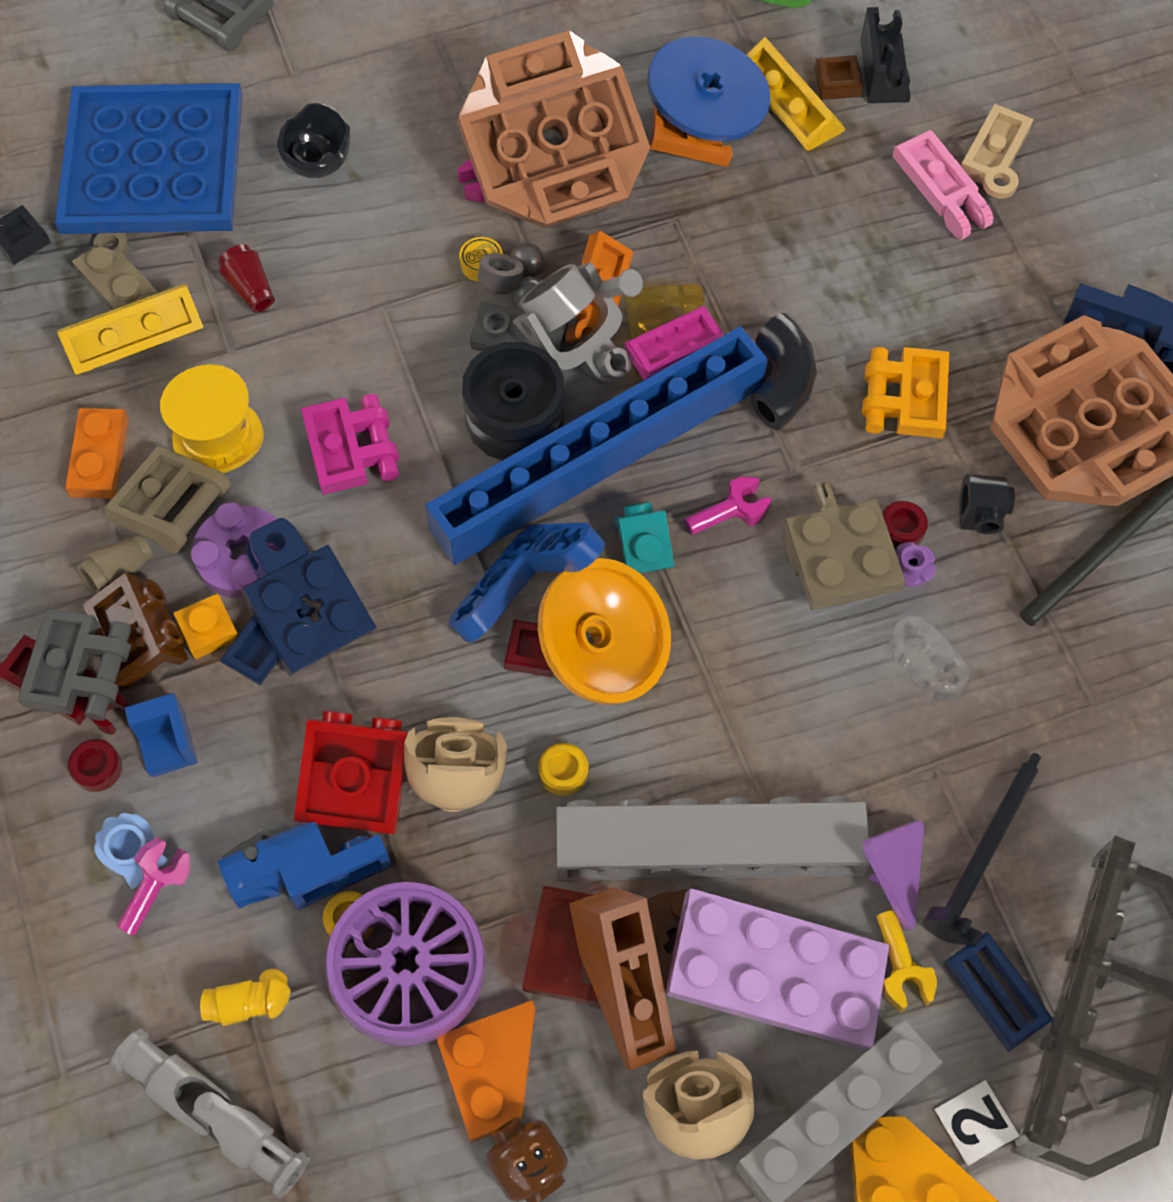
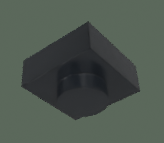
M24 205L0 218V249L13 265H16L51 243L46 231Z

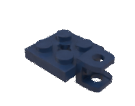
M278 518L251 532L249 541L245 546V553L258 581L243 588L241 593L289 677L377 628L329 544L308 554L309 550L298 531L285 518ZM266 544H275L279 551L270 550ZM308 598L311 602L317 601L322 608L317 612L320 618L318 621L313 622L308 616L300 618L297 615L296 611L302 606L300 599Z

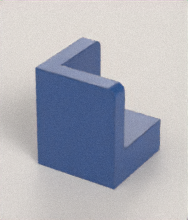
M174 693L125 708L129 727L139 740L146 771L149 776L156 777L198 763L185 711Z

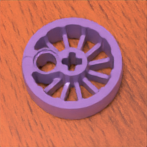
M399 882L375 888L358 898L348 907L336 923L328 941L325 956L327 985L337 1009L356 1031L371 1040L385 1045L398 1047L418 1046L437 1040V1038L448 1033L450 1030L455 1029L469 1015L479 998L484 983L485 947L474 918L453 896L436 887L422 883ZM401 906V925L392 915L383 911ZM411 906H419L429 909L416 934L411 936L409 934V908ZM437 915L439 917H446L454 925L428 942H423ZM379 925L389 928L393 934L387 945L376 948V950H371L364 945L363 938L369 928ZM458 936L466 942L469 951L467 954L431 955L433 951ZM351 943L355 944L363 958H345L348 945ZM414 954L416 956L415 964L417 971L412 974L405 969L397 974L398 968L395 959L399 955L409 959ZM466 966L469 971L465 984L460 985L431 969L432 967ZM380 969L379 972L355 987L346 989L343 980L346 970ZM427 980L457 995L455 1001L446 1010L441 1011L424 985ZM387 982V986L370 1014L365 1013L356 1005L357 998L381 983ZM396 990L402 992V1023L400 1025L388 1024L379 1020ZM418 990L433 1018L425 1022L411 1024L410 992Z

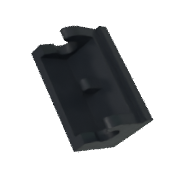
M867 7L860 41L868 103H909L910 75L906 66L903 36L900 33L902 15L899 10L894 11L892 15L893 20L890 23L879 24V8Z

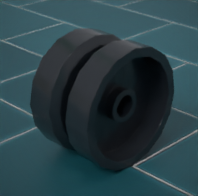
M503 342L484 349L470 361L463 375L462 382L466 428L473 443L486 455L503 461L564 426V376L557 361L542 348L525 342Z

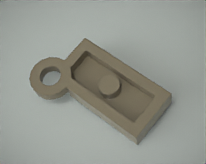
M99 233L93 241V248L72 261L78 274L111 310L158 293L126 258L130 244L125 233ZM110 241L119 242L118 246L112 250L104 247Z

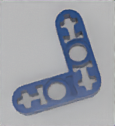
M585 522L535 524L527 527L512 540L455 609L449 619V625L467 643L479 639L492 627L536 572L581 571L593 563L601 554L605 546L604 540Z

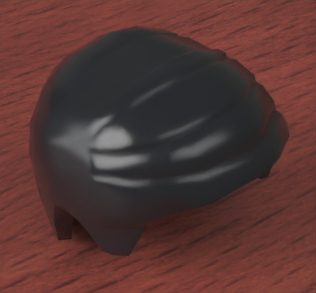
M324 103L307 104L293 118L288 117L281 127L277 139L280 157L288 168L303 177L322 178L340 169L347 158L350 146V126L346 118L343 117V114L338 112L336 108Z

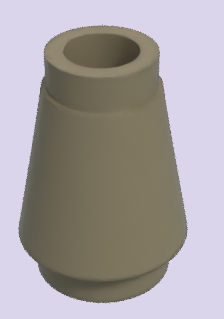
M136 534L131 538L85 554V561L78 564L77 569L86 586L96 595L122 574L134 575L148 560L153 558V553L144 538Z

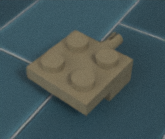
M821 481L815 483L811 490L814 494L818 510L813 513L786 518L782 533L794 575L800 576L810 610L903 591L906 581L878 500L875 499L851 505H838L829 481H823L822 485Z

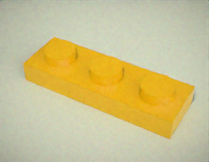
M185 283L59 329L57 334L75 375L204 327Z

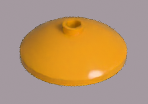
M597 558L581 571H562L559 573L543 595L538 613V635L541 649L550 669L568 690L593 703L614 705L625 703L644 695L658 682L666 668L670 655L671 629L668 615L660 596L643 575L619 561ZM586 631L589 632L592 636V645L588 642L586 638Z

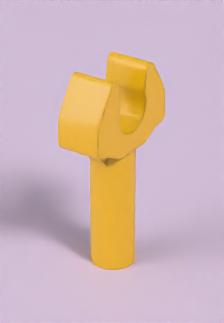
M894 910L878 914L876 918L884 942L889 944L888 955L893 967L890 976L883 982L882 992L884 998L896 1010L903 1012L907 1007V1000L902 990V983L911 981L918 986L919 995L924 1005H929L934 1000L937 988V978L934 969L931 967H920L912 961L900 922Z

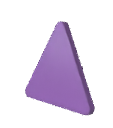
M912 821L866 839L863 842V851L875 874L869 876V880L883 888L904 930L914 929L916 922L924 837L922 821Z

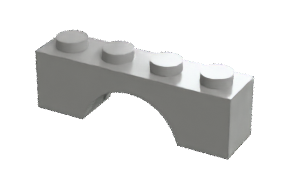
M904 1019L743 1157L734 1170L760 1202H784L943 1062L907 1020Z

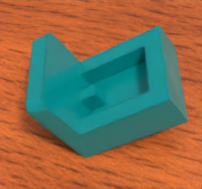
M651 502L624 506V515L614 516L615 526L619 530L624 564L639 573L675 567L666 511L659 508L652 509Z

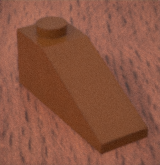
M612 888L569 903L580 957L625 1068L631 1071L675 1053L676 1047L647 898L618 888Z

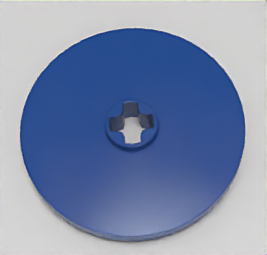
M707 37L676 39L664 45L655 54L648 70L647 87L657 110L672 125L694 137L710 141L741 139L753 133L762 124L768 112L770 91L762 71L746 54L725 42Z

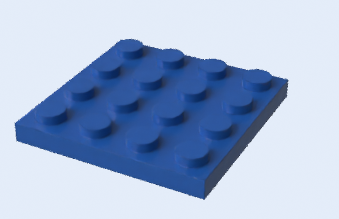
M240 83L72 86L55 225L59 234L233 231L243 99Z

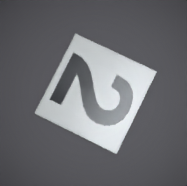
M986 1080L934 1109L967 1166L1019 1137L1018 1132Z

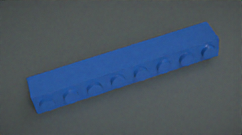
M741 326L425 504L430 532L454 566L751 395L763 386L767 357Z

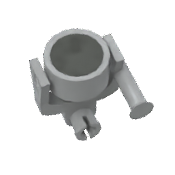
M592 262L577 267L575 264H569L546 277L520 300L519 306L525 314L519 315L512 322L533 346L542 348L553 357L561 371L580 366L587 377L595 383L613 382L619 377L625 376L623 372L628 373L630 371L631 358L627 351L622 348H616L610 339L619 329L623 318L621 310L612 297L623 294L629 297L637 296L642 291L643 279L638 271L626 269L620 276L602 281ZM593 300L600 309V316L594 328L581 342L562 353L557 351L547 333L552 332L574 318Z

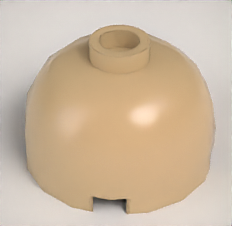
M459 717L427 721V729L416 735L414 727L408 732L404 746L405 773L414 793L423 801L448 812H458L484 803L494 794L502 779L507 755V744L503 735L496 730V737L494 738L492 735L483 732L484 723Z
M686 1051L666 1058L652 1068L647 1076L648 1087L646 1090L643 1089L645 1114L652 1132L666 1149L677 1156L689 1159H712L730 1152L742 1142L754 1117L752 1077L743 1062L722 1052H716V1060L708 1058L699 1059L698 1051Z

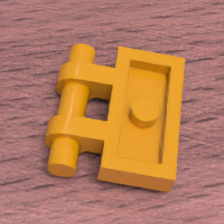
M904 347L901 362L888 361V350L886 348H873L870 352V361L865 365L864 380L868 383V396L863 399L862 415L866 418L865 430L872 434L881 433L884 430V419L891 417L898 418L897 434L943 439L946 431L949 352ZM888 383H900L899 397L886 395V385Z

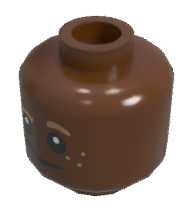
M517 1116L491 1134L496 1144L486 1155V1165L510 1201L540 1202L563 1185L565 1178L562 1173L567 1167L568 1159L552 1131L543 1120H532L524 1124L520 1117Z

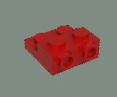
M323 710L322 720L308 719L306 722L293 821L316 822V824L387 834L397 833L403 783L407 781L404 765V746L409 731L401 730L402 720L372 717L371 726L352 724L353 714Z

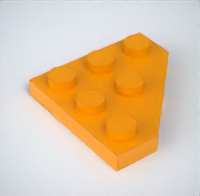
M905 1116L880 1117L849 1144L855 1202H999Z

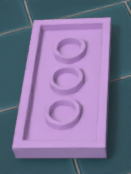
M691 888L685 893L665 988V996L867 1051L874 1045L889 944Z

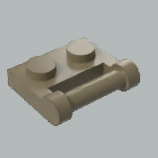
M157 446L105 506L104 510L107 521L156 541L159 546L170 553H178L187 542L186 534L215 499H221L231 488V483L222 472ZM191 484L200 487L171 523L162 520Z

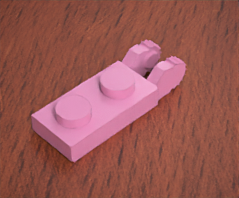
M932 130L894 147L892 157L938 215H943L947 229L953 233L956 239L962 240L970 236L969 234H971L972 230L967 216L960 209L963 205L966 207L969 218L975 222L978 228L983 229L992 225L994 219L992 209L989 208V205L986 204V201L979 194V188Z

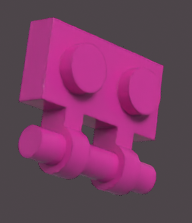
M368 394L362 397L361 405L363 410L349 412L346 397L301 408L323 495L368 484L364 469L367 467L375 466L379 468L381 479L384 481H391L399 476L396 464L399 461V453L396 444L390 442L387 431L390 425L388 413L385 408L381 407L377 395ZM363 431L369 433L372 444L359 447L355 433Z

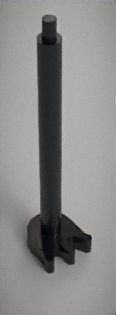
M1032 753L1028 762L1022 763L945 907H931L927 913L923 925L937 938L952 944L976 947L982 932L970 927L972 921L969 918H962L961 915L1038 773L1037 765L1041 759L1039 754Z

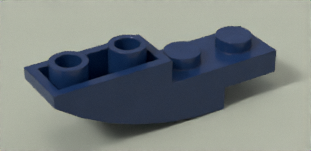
M1081 283L1079 284L1067 311L1065 323H1070L1085 315L1100 321L1103 327L1121 330L1141 338L1173 374V302L1131 284L1127 285L1122 297Z

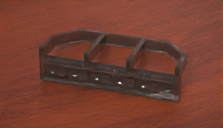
M1116 835L1093 858L1091 867L1095 868L1074 945L1067 950L1064 961L1069 963L1049 1034L1042 1038L1039 1049L1044 1050L1029 1105L1020 1136L1013 1141L1010 1152L1083 1181L1159 1146L1173 1092V1018L1158 1076L1080 1046L1081 1040L1088 1041L1096 1023L1097 1010L1090 1008L1095 989L1102 990L1108 977L1173 1002V982L1105 957L1108 941H1115L1123 924L1125 913L1123 910L1118 909L1122 891L1127 893L1133 882L1156 890L1173 920L1172 877L1131 861L1135 842ZM1083 1066L1153 1093L1142 1140L1089 1165L1051 1150L1052 1145L1058 1147L1064 1138L1069 1116L1062 1112L1067 1092L1074 1093Z

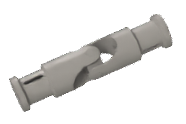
M139 1028L132 1032L117 1048L110 1061V1068L118 1074L124 1071L146 1088L145 1095L194 1133L204 1137L209 1134L213 1137L223 1156L244 1171L250 1168L273 1186L272 1194L277 1198L281 1199L297 1183L309 1164L311 1157L303 1151L296 1154L274 1137V1129L251 1111L233 1105L226 1092L178 1055L170 1057L151 1043L148 1032ZM195 1089L207 1091L196 1099L190 1116L179 1108L178 1104L181 1098L188 1092Z

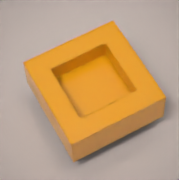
M218 593L174 612V616L195 660L232 644L238 637Z

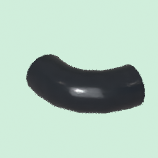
M779 313L772 317L761 328L755 340V344L770 362L772 371L770 378L763 386L752 393L751 402L762 421L776 431L790 423L807 404L817 376L812 343L797 322L787 313Z

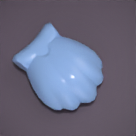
M122 813L118 818H106L103 822L102 830L97 832L95 836L96 844L94 845V851L97 858L106 867L124 876L130 888L133 889L143 879L141 867L134 861V857L142 846L155 839L148 822L140 815ZM163 855L158 859V868L168 861Z

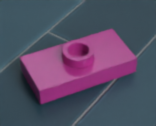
M702 306L625 342V351L629 353L631 362L643 380H646L719 339L724 334L706 307Z

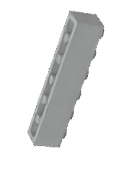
M845 796L826 797L820 803H800V799L795 797H779L772 799L770 804H750L748 799L735 797L723 799L719 804L699 805V801L690 798L674 799L668 805H648V802L645 800L627 799L618 802V806H597V803L591 800H575L567 803V807H556L558 881L864 876L870 865L863 851V842L869 839L866 802H851V799Z

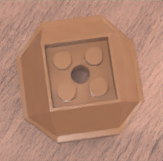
M569 30L486 56L457 119L486 204L542 228L625 202L631 193L651 148L622 65L601 51L585 44L583 39ZM547 129L556 130L562 136L563 143L560 145L549 144L544 139L542 132Z
M1083 315L1008 355L1003 369L990 429L1045 500L1119 506L1173 476V374L1143 339L1121 330L1103 327L1100 321Z

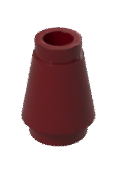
M239 244L221 254L218 259L220 276L249 306L252 312L258 313L268 309L274 303L275 298L258 252L251 250L246 244Z

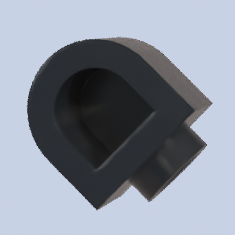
M966 474L964 476L959 499L960 529L976 530L981 534H996L1004 529V518L1006 515L1012 514L1015 504L1014 487L1008 486L1006 477Z

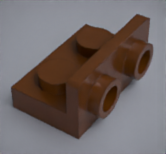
M128 573L122 574L82 605L86 615L95 616L99 622L96 635L108 637L113 621H121L131 626L127 641L131 645L127 661L122 662L115 682L116 685L129 688L164 661L181 665L189 658L182 644L184 642L183 634L172 621L165 606L166 596L161 587L152 580Z

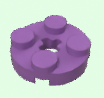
M236 503L221 505L215 514L210 516L200 526L192 543L191 558L204 584L219 595L229 598H243L242 589L258 581V578L251 568L246 555H240L237 560L231 559L233 555L231 549L237 544L247 543L251 532L276 520V518L269 512L254 506H239ZM266 544L270 550L279 551L275 544Z

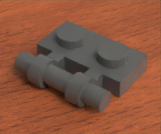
M46 608L17 701L26 708L72 715L77 696L86 697L89 700L84 715L94 720H104L108 705L114 703L117 697L119 687L115 682L122 662H126L129 656L131 645L127 641L131 626L121 621H113L108 637L96 635L99 622L95 616ZM90 655L101 657L95 678L84 677Z

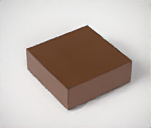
M857 55L816 58L814 69L821 100L862 97L864 86Z

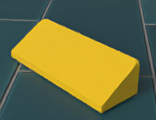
M766 37L746 54L760 68L766 78L770 91L769 107L807 151L840 135L846 129Z

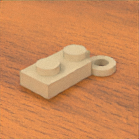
M994 104L961 167L972 180L983 183V188L987 194L994 198L1004 199L1016 192L1019 179L1018 175L1010 167L1025 141L1034 119ZM1001 178L1006 180L1008 185L998 186L993 180Z

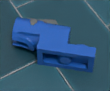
M279 820L247 841H243L225 853L221 860L217 861L227 888L239 909L251 903L280 896L279 890L286 887L297 910H300L392 867L379 834L370 839L368 836L356 837L340 847L339 853L331 856L316 822L302 823L292 828Z

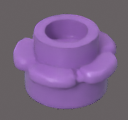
M906 542L896 548V555L906 581L905 587H918L933 578L936 572V567L933 565L935 556L928 547L924 545L917 546L913 542ZM909 561H916L917 566H911Z

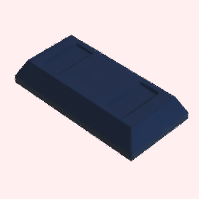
M300 599L302 606L296 611L297 615L300 618L311 617L316 607ZM254 615L220 659L222 664L258 685L263 683L279 661V657Z

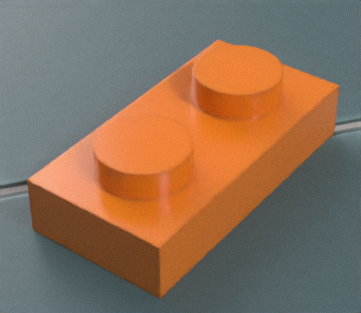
M79 408L65 486L69 497L112 499L117 494L129 420L125 409Z

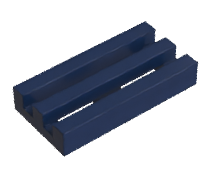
M988 931L981 935L976 947L967 945L943 963L1008 1052L1054 1020ZM982 949L1034 1020L1028 1023L1008 997V994L976 954ZM962 962H967L1018 1032L1014 1033Z

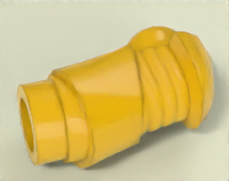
M271 968L261 973L259 982L248 980L204 989L200 1000L201 1018L203 1021L221 1023L222 1026L247 1021L250 1017L268 1015L270 1020L282 1013L289 1002L291 989L287 985L288 978L283 971Z

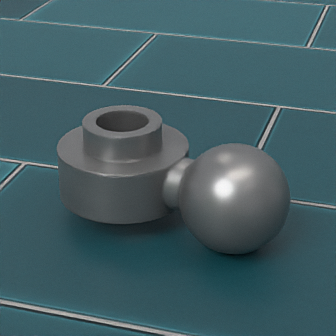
M531 243L518 245L510 256L498 253L487 254L480 259L478 281L485 286L486 290L493 294H508L517 289L522 278L535 277L542 271L545 263L544 255L539 247Z

